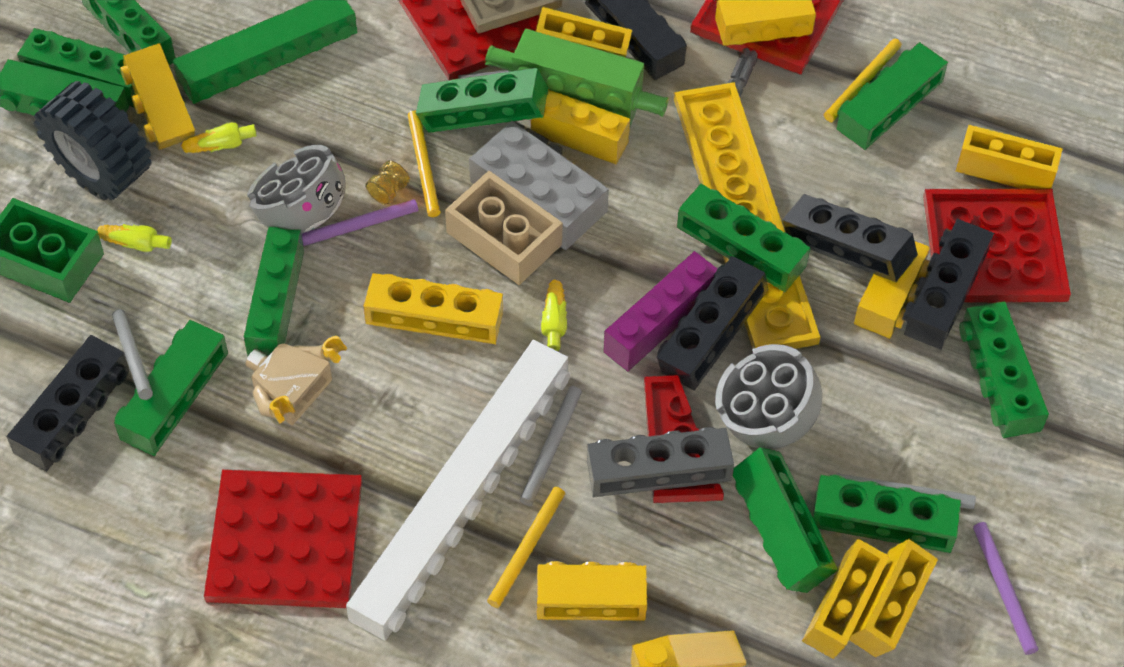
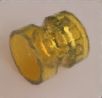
M387 160L379 168V174L373 175L366 182L365 186L368 193L377 202L389 205L396 198V192L403 190L408 185L410 177L400 164Z

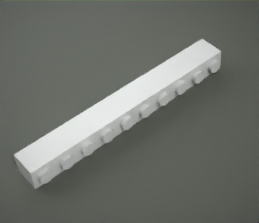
M532 340L347 603L348 620L351 623L386 641L392 631L397 632L401 628L406 618L405 612L410 604H416L422 597L426 587L425 582L431 574L435 576L440 571L445 560L444 555L449 547L454 548L459 543L463 535V527L469 519L474 520L482 506L481 501L486 493L491 494L496 489L501 471L505 466L510 467L518 454L517 448L523 440L528 441L535 430V422L538 417L547 414L553 403V396L558 389L563 390L570 378L567 356Z

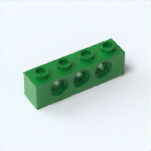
M82 0L83 6L129 54L160 43L168 65L173 64V59L176 57L171 36L136 0Z
M538 68L422 84L416 115L428 133L543 118L549 88Z
M700 184L678 209V229L728 259L733 256L765 272L767 282L783 292L789 289L807 267L810 247L805 245L802 240L786 234L773 223L764 221L752 214L746 207L735 204L715 189H710Z
M820 474L812 517L818 529L897 544H901L909 539L921 548L951 553L957 539L961 500L953 499L945 494L931 495L916 492L907 487L893 488L882 486L874 481L859 482L848 480L840 475L826 476ZM844 502H853L857 507H850ZM880 508L889 509L892 513H884ZM916 514L923 515V516H925L928 520H921V519L917 518L915 515H916Z

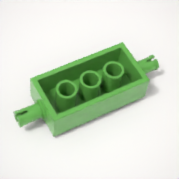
M526 28L514 53L490 46L485 59V65H491L508 71L538 68L549 90L630 118V126L637 109L664 117L669 102L668 97L643 91L644 63Z

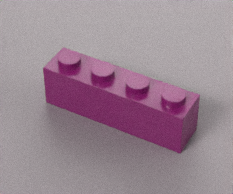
M697 252L691 253L604 331L603 353L629 372L676 329L679 320L684 315L689 314L695 306L699 293L702 290H706L712 283L718 268Z

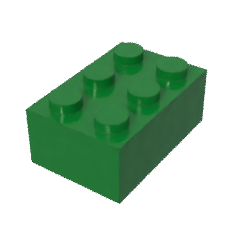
M12 198L0 214V275L71 303L104 255L98 231Z

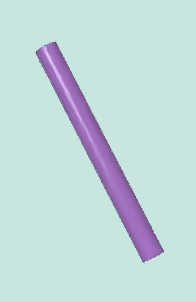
M415 199L302 233L303 247L417 212V202Z
M986 522L977 523L973 526L974 532L1025 655L1033 654L1039 648Z

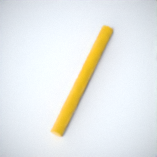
M892 39L824 113V118L828 122H833L838 117L837 113L841 105L846 100L851 101L855 98L860 89L866 83H869L902 47L898 39Z
M416 110L408 113V120L427 214L429 217H437L440 215V208L423 126L416 115Z
M553 487L487 599L488 604L495 608L501 606L566 495L563 489Z

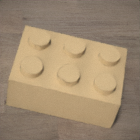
M491 171L484 174L445 209L446 233L518 285L523 283L562 246L563 222Z

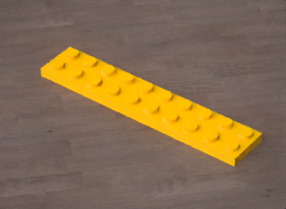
M735 82L674 92L675 106L700 184L719 191L725 198L737 205L746 207L752 214L764 221L773 223L778 229L785 232ZM723 256L726 264L729 259ZM800 275L786 292L767 282L769 290L744 323L752 349L771 344L785 345L794 349L819 345L821 337Z

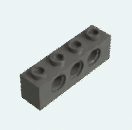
M705 427L692 432L670 431L658 436L636 435L629 439L615 441L601 439L595 443L587 444V466L593 498L732 481L734 460L727 428ZM695 453L698 454L700 457L693 458L688 456L687 454ZM661 457L666 461L657 462L653 458ZM626 461L631 463V465L622 466L618 462Z

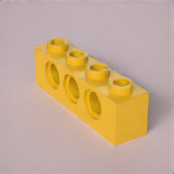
M372 273L364 302L365 323L496 344L503 316V293L490 289L466 288L458 284L433 283L425 279L401 278L393 274L382 275Z

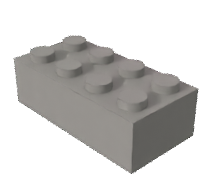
M513 121L469 158L471 183L474 184L484 174L491 171L563 222L561 248L567 250L608 212L609 188Z

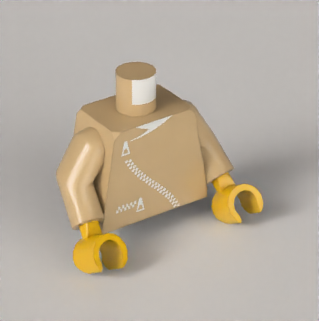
M339 336L328 338L320 346L292 347L283 343L279 344L269 356L258 349L253 350L249 354L246 366L255 371L252 375L254 387L252 395L262 416L276 418L278 423L286 421L290 425H294L332 381L330 362L328 361L332 360L333 363H339L341 356L338 353L348 349Z

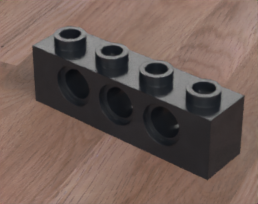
M803 194L782 219L786 234L799 238L805 245L810 247V250L893 282H897L918 256L913 233L907 229L897 228L877 218H870L856 213L850 208H842L831 204L822 198Z
M958 218L952 230L945 229L939 243V247L942 250L940 254L933 253L927 267V271L931 273L928 279L925 277L920 279L915 291L918 299L916 303L910 301L904 312L902 320L907 322L904 332L905 336L942 350L988 254L994 236L993 232Z
M733 256L729 258L725 265H721L715 272L709 287L706 290H702L697 296L695 306L689 314L684 315L679 320L676 331L669 341L666 340L661 344L657 353V361L661 373L666 376L678 375L682 385L695 391L769 290L765 272ZM730 294H733V295H734L733 297H730V298H723V297H725L726 295H730ZM711 319L716 320L713 323H705L706 321ZM690 345H698L693 349H686Z
M90 335L6 436L13 454L46 472L53 463L60 461L70 442L75 436L77 437L83 433L87 421L96 411L104 407L113 389L125 381L129 367L124 352ZM72 402H76V403L73 404V405L67 406L68 404H70V403H72ZM50 428H55V429L52 430V431L45 432L46 430H48V429H50Z

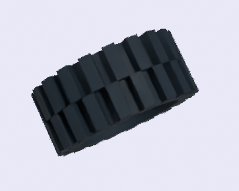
M75 81L69 84L34 115L36 119L34 127L38 129L36 133L39 139L45 141L43 146L46 151L54 155L53 160L57 165L61 164L65 168V173L70 178L74 177L77 180V184L83 189L87 187L90 194L94 196L99 195L103 200L109 198L111 201L117 198L150 168L149 166L152 164V160L149 159L151 152L145 147L147 145L145 138L138 135L137 132L140 130L136 124L129 122L127 119L128 114L123 109L120 111L115 106L116 102L110 97L106 99L101 90L98 88L93 90L91 85L86 82L81 84L80 81Z

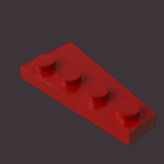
M678 375L644 377L643 385L648 437L664 435L670 431L684 433L699 430L694 423L692 410ZM695 453L687 454L688 456L693 458L700 457L698 454ZM661 457L653 458L657 462L666 461ZM718 483L652 491L653 503L723 501L724 492Z

